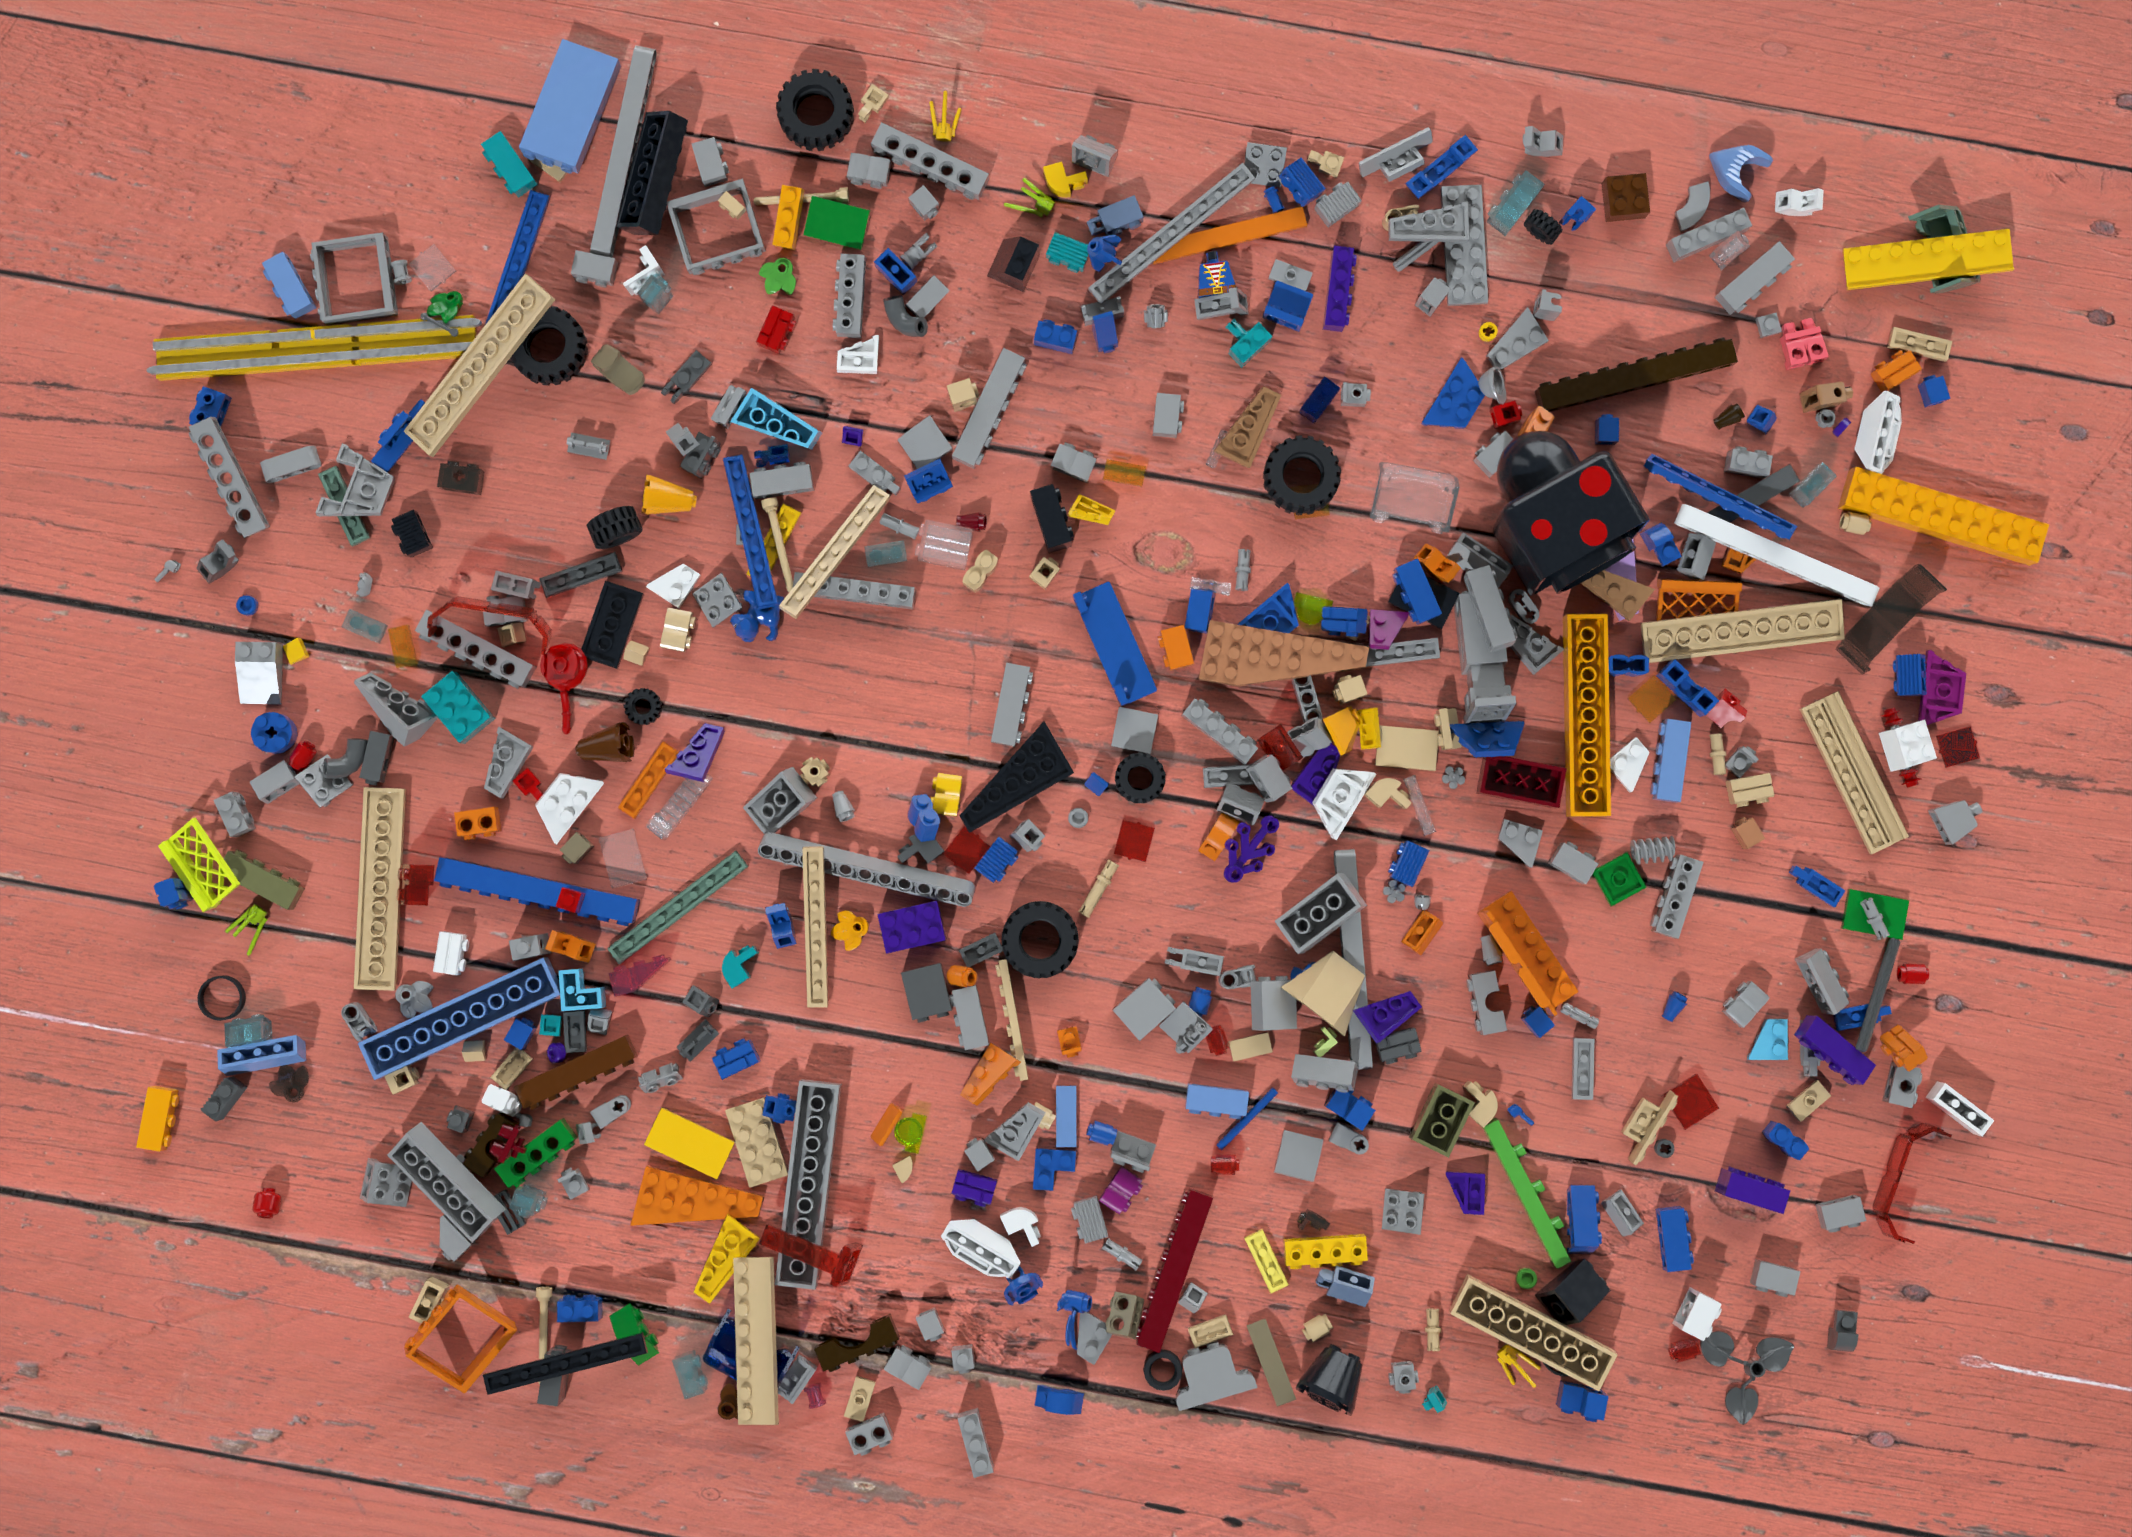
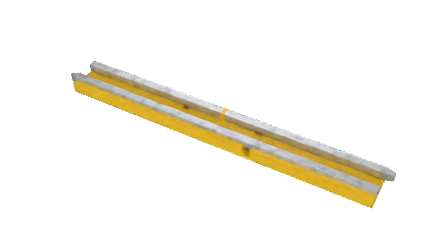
M473 315L455 316L448 323H444L442 317L432 318L451 329L456 328L459 332L456 337H453L450 332L428 320L411 319L358 323L357 326L345 324L279 329L277 332L265 330L154 339L153 342L157 366L149 367L146 371L156 375V379L164 381L460 358L476 338V327L480 326L482 322Z

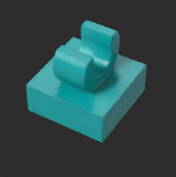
M1436 1385L1429 1389L1427 1398L1424 1399L1422 1405L1426 1411L1434 1407L1436 1412L1439 1413L1445 1409L1447 1401Z

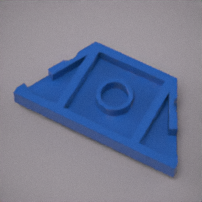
M1460 358L1421 424L1423 426L1435 425L1465 429L1485 395L1478 385V380L1463 358Z
M1286 583L1237 625L1291 633L1299 624L1290 585Z
M1524 721L1450 724L1451 734L1454 733L1459 737V743L1466 747L1474 757L1514 756L1525 723Z

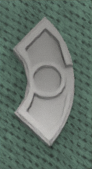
M1709 182L1688 188L1689 197L1686 205L1675 212L1680 232L1695 225L1704 215L1710 200Z

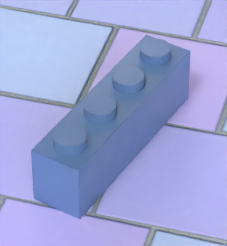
M1665 719L1659 725L1658 734L1661 735L1660 743H1657L1656 746L1658 760L1653 767L1655 782H1652L1650 794L1653 795L1652 799L1681 802L1691 722Z
M293 1035L217 1050L218 1070L230 1076L306 1061V1043L299 1036Z

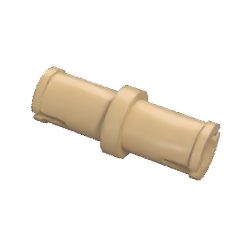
M1723 734L1709 735L1711 740L1710 757H1712L1713 774H1727Z
M1426 1309L1427 1327H1425V1332H1427V1351H1440L1439 1332H1441V1327H1439V1309Z

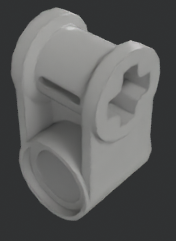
M1255 964L1222 972L1218 977L1219 985L1225 989L1250 987L1251 981H1256L1254 973ZM1227 974L1233 977V983L1229 986H1226L1223 982V978Z
M353 1002L342 1008V1018L358 1042H361L363 1037L371 1032L375 1033L378 1031L374 1021L360 1003ZM350 1007L356 1009L357 1015L355 1017L349 1014Z
M620 1095L607 1103L605 1102L590 1111L599 1128L602 1129L626 1113L631 1107V1101L627 1096ZM622 1102L624 1106L618 1109L616 1105Z
M1339 1122L1336 1123L1329 1138L1330 1142L1356 1154H1364L1368 1150L1369 1143L1366 1137ZM1361 1139L1364 1147L1356 1149L1354 1142H1359Z

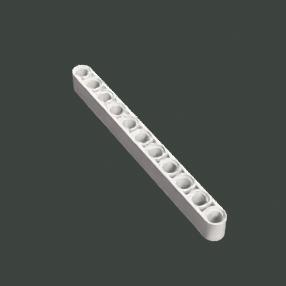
M1686 504L1681 505L1674 522L1682 528L1696 534L1705 535L1717 543L1865 606H1873L1880 589L1874 584Z

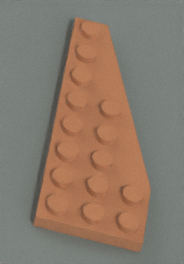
M1210 620L1199 680L1240 687L1255 683L1261 684L1269 681H1281L1309 677L1310 675L1366 668L1369 647Z

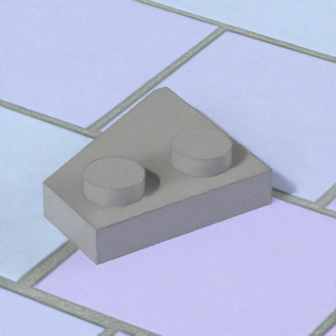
M1089 1312L1080 1313L1077 1355L1095 1365L1112 1334L1106 1332L1107 1328L1104 1321Z

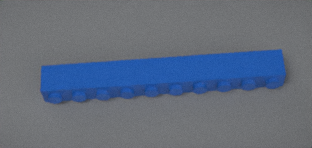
M439 857L434 881L440 882L439 886L452 888V885L460 886V891L471 893V890L474 889L479 891V895L491 897V893L499 895L498 899L510 901L511 898L519 899L518 903L530 905L531 902L538 903L539 908L550 909V906L556 907L562 887H567L586 893L580 913H577V916L589 918L590 915H595L597 920L609 922V919L617 920V924L623 926L635 923L640 899L443 857ZM558 908V912L570 913V911Z

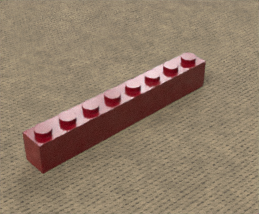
M1189 1188L1188 1192L1184 1191L1181 1203L1184 1205L1182 1210L1176 1213L1174 1222L1177 1225L1175 1231H1170L1167 1240L1170 1242L1169 1248L1163 1251L1161 1261H1163L1162 1268L1157 1269L1154 1280L1157 1281L1155 1288H1151L1147 1299L1150 1300L1148 1308L1144 1307L1140 1319H1143L1141 1327H1138L1136 1345L1158 1353L1161 1351L1213 1201L1212 1195Z

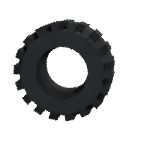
M622 506L603 512L592 518L586 525L597 549L612 548L626 543L637 537L643 530L633 506Z
M1143 752L1133 753L1125 757L1117 767L1115 774L1116 788L1120 795L1128 801L1136 804L1147 803L1154 800L1162 792L1166 781V774L1163 765L1156 757ZM1138 766L1147 768L1152 774V782L1144 790L1134 789L1128 781L1130 771Z

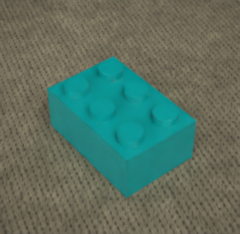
M451 671L421 696L455 739L462 744H466L496 719L463 678L455 671Z

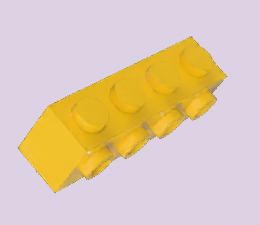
M1364 1234L1283 1239L1285 1265L1290 1266V1269H1301L1302 1265H1310V1268H1320L1322 1264L1329 1263L1332 1267L1336 1265L1343 1266L1345 1262H1351V1265H1362L1363 1261H1368L1367 1242Z

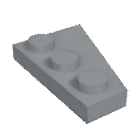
M1511 615L1509 621L1511 627L1514 626L1516 629L1517 638L1514 645L1510 647L1534 675L1560 654L1564 648L1555 645L1549 641V638L1544 635L1541 636L1532 630V627Z
M498 726V736L496 744L493 746V758L488 768L484 789L503 799L532 751L533 746Z

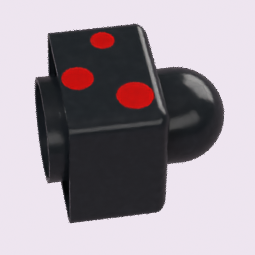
M1532 431L1513 439L1500 455L1497 465V480L1500 490L1508 503L1503 507L1493 527V533L1530 596L1551 585L1556 594L1567 591L1609 568L1636 549L1632 539L1640 533L1650 519L1609 452H1597L1580 462L1573 448L1560 436L1546 431Z

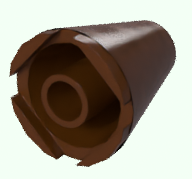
M620 722L580 739L575 747L576 754L583 760L631 762L630 758L634 757L635 747L633 736H629L627 730H630L629 726L625 722Z

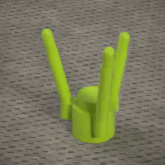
M1023 178V182L1040 197L1024 187L1021 190L1037 200L1035 207L1038 209L1035 210L1004 203L1005 207L1036 214L1041 218L1043 214L1048 216L1055 204L1051 197L1045 195L1026 178Z
M256 904L252 907L250 906L243 915L225 930L226 933L230 932L246 918L233 933V936L236 937L249 922L254 925L259 923L249 946L248 956L251 955L260 932L268 920L265 918L267 912Z

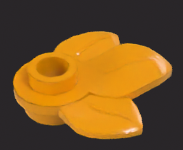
M841 911L837 913L840 923L832 928L830 934L837 940H844L845 950L851 951L861 944L862 936L869 930V924L865 918L856 917L851 911ZM857 923L861 926L860 931L856 929Z

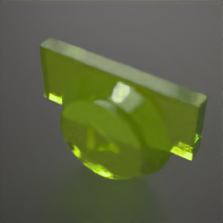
M1296 592L1294 598V606L1297 607L1299 619L1309 625L1319 623L1323 619V607H1332L1333 600Z
M912 1113V1117L903 1118L896 1124L894 1135L896 1140L905 1146L904 1151L919 1154L927 1118L926 1115Z

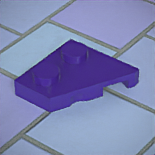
M1446 1171V1177L1451 1184L1463 1214L1484 1215L1485 1173Z

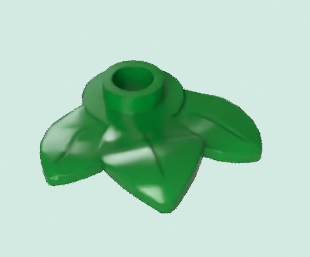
M453 291L448 294L440 293L430 299L432 304L427 309L428 316L441 315L444 323H448L457 315L458 309L462 306V295L457 291Z

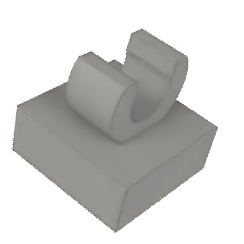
M585 1122L576 1124L580 1144L595 1142V1138L601 1137V1134H593L592 1132L593 1127L598 1126L597 1123Z

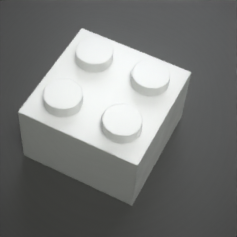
M1689 1287L1672 1324L1704 1341L1712 1332L1714 1319L1720 1316L1722 1304Z

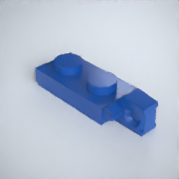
M1792 866L1789 871L1791 875L1798 878L1796 883L1832 908L1836 907L1845 893L1844 889L1813 869L1805 867L1802 870L1798 866Z
M1869 1003L1843 1008L1840 1012L1833 1015L1836 1031L1861 1027ZM1881 1006L1876 1023L1882 1021L1881 1016L1892 1014L1890 1006Z

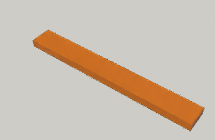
M1297 207L1188 234L1154 261L1153 265L1307 227V221L1303 207Z

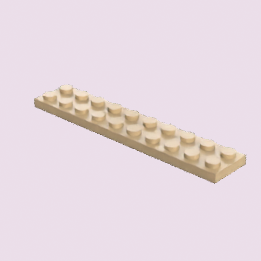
M524 274L405 428L404 432L429 456L434 457L556 299L529 275Z
M1841 599L1641 623L1643 656L1649 658V663L1845 639Z
M364 787L354 989L396 990L406 789Z

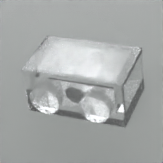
M1737 231L1720 244L1709 256L1722 271L1750 247L1749 241L1744 234H1740Z

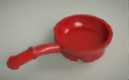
M570 643L551 646L547 653L543 654L540 662L541 673L548 684L560 691L562 732L566 735L571 731L570 722L572 715L570 713V701L567 691H570V689L575 688L582 682L588 667L587 658L582 649Z

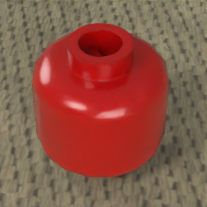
M263 1188L262 1192H257L254 1195L252 1210L257 1214V1217L272 1219L274 1215L279 1214L281 1195L275 1193L276 1189Z

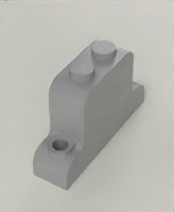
M1215 1341L1207 1344L1206 1348L1200 1350L1199 1347L1191 1348L1183 1356L1182 1364L1188 1386L1177 1390L1176 1402L1179 1411L1255 1389L1257 1384L1253 1374L1248 1369L1235 1371L1228 1347Z

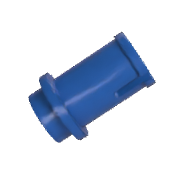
M1275 186L1264 191V198H1267L1273 213L1285 209L1277 193L1279 191Z

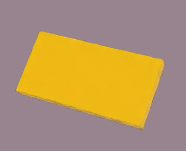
M663 1107L644 1143L645 1146L715 1179L719 1178L735 1144L734 1141Z

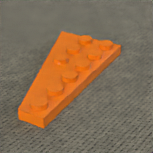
M646 1166L630 1226L725 1219L727 1213L733 1218L758 1217L764 1196Z

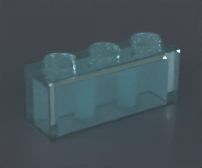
M1527 170L1522 175L1517 174L1511 182L1514 185L1511 190L1506 189L1499 198L1502 200L1498 206L1494 204L1487 213L1490 216L1487 223L1504 236L1508 234L1545 185Z

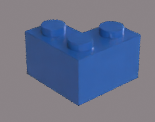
M1335 1088L1324 1106L1363 1131L1376 1111L1372 1108L1373 1103L1362 1096L1359 1099L1352 1095L1354 1091L1348 1090V1092L1344 1093L1337 1091Z
M1560 1380L1556 1405L1564 1413L1573 1414V1411L1580 1412L1581 1416L1585 1417L1587 1421H1604L1609 1396L1601 1389L1597 1391L1590 1386Z

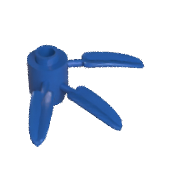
M1067 1290L1066 1293L1062 1294L1061 1299L1058 1300L1057 1311L1063 1308L1066 1311H1072V1315L1068 1317L1065 1339L1067 1346L1071 1342L1072 1348L1077 1350L1074 1332L1075 1316L1077 1312L1085 1313L1091 1310L1092 1296L1084 1292Z

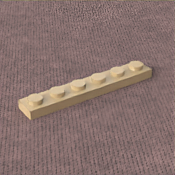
M1007 959L999 960V965H996L997 977H1002L1003 984L999 985L1001 997L1005 996L1006 999L1003 1011L1005 1017L1009 1016L1010 1024L1006 1025L1008 1037L1012 1036L1013 1045H1010L1011 1055L1013 1057L1016 1056V1059L1021 1061L1017 1067L1014 1066L1015 1077L1019 1076L1020 1081L1028 1080V1073Z

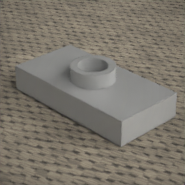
M1275 259L1268 279L1275 282L1280 281L1306 291L1313 273Z

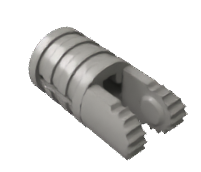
M927 233L900 256V259L910 270H913L922 259H925L937 247L934 242L924 251L920 248L930 237Z

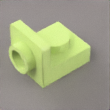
M1325 1027L1320 1029L1327 1039L1324 1040L1322 1038L1314 1045L1316 1049L1313 1052L1317 1057H1322L1338 1043L1335 1039L1337 1035L1330 1027L1328 1029Z

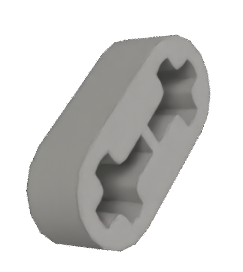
M1521 589L1512 591L1509 594L1508 601L1521 621L1526 624L1536 622L1539 618V611L1527 593ZM1515 593L1517 596L1520 594L1522 595L1523 598L1521 599V602L1524 606H1522L1520 602H1514L1513 599H1515ZM1525 607L1529 612H1534V615L1532 616L1533 620L1531 618H1525V615L1527 614V612L1524 609Z

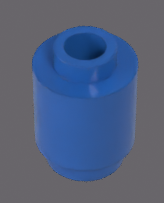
M1196 987L1195 991L1192 992L1188 1006L1202 1018L1203 1014L1207 1015L1212 991Z
M1094 1121L1093 1124L1089 1123L1086 1135L1089 1136L1090 1141L1108 1146V1144H1114L1117 1129H1114L1111 1125Z

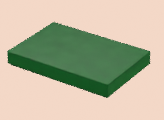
M812 196L803 235L862 250L871 210Z
M1848 889L1841 929L1876 935L1871 924H1868V918L1860 904L1865 899L1868 901V898H1873L1874 904L1878 912L1882 913V920L1890 933L1887 937L1903 940L1909 900Z

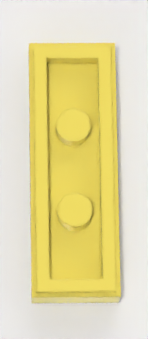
M1263 1229L1244 1237L1270 1293L1288 1286V1281Z

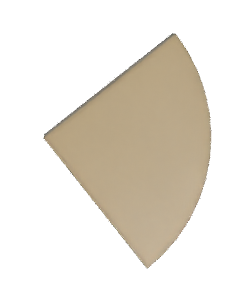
M911 1155L892 1165L901 1183H904L912 1172L913 1161Z

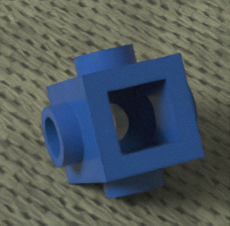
M778 1093V1096L766 1095L762 1115L772 1118L773 1122L784 1124L785 1120L793 1121L797 1101L789 1099L790 1095Z

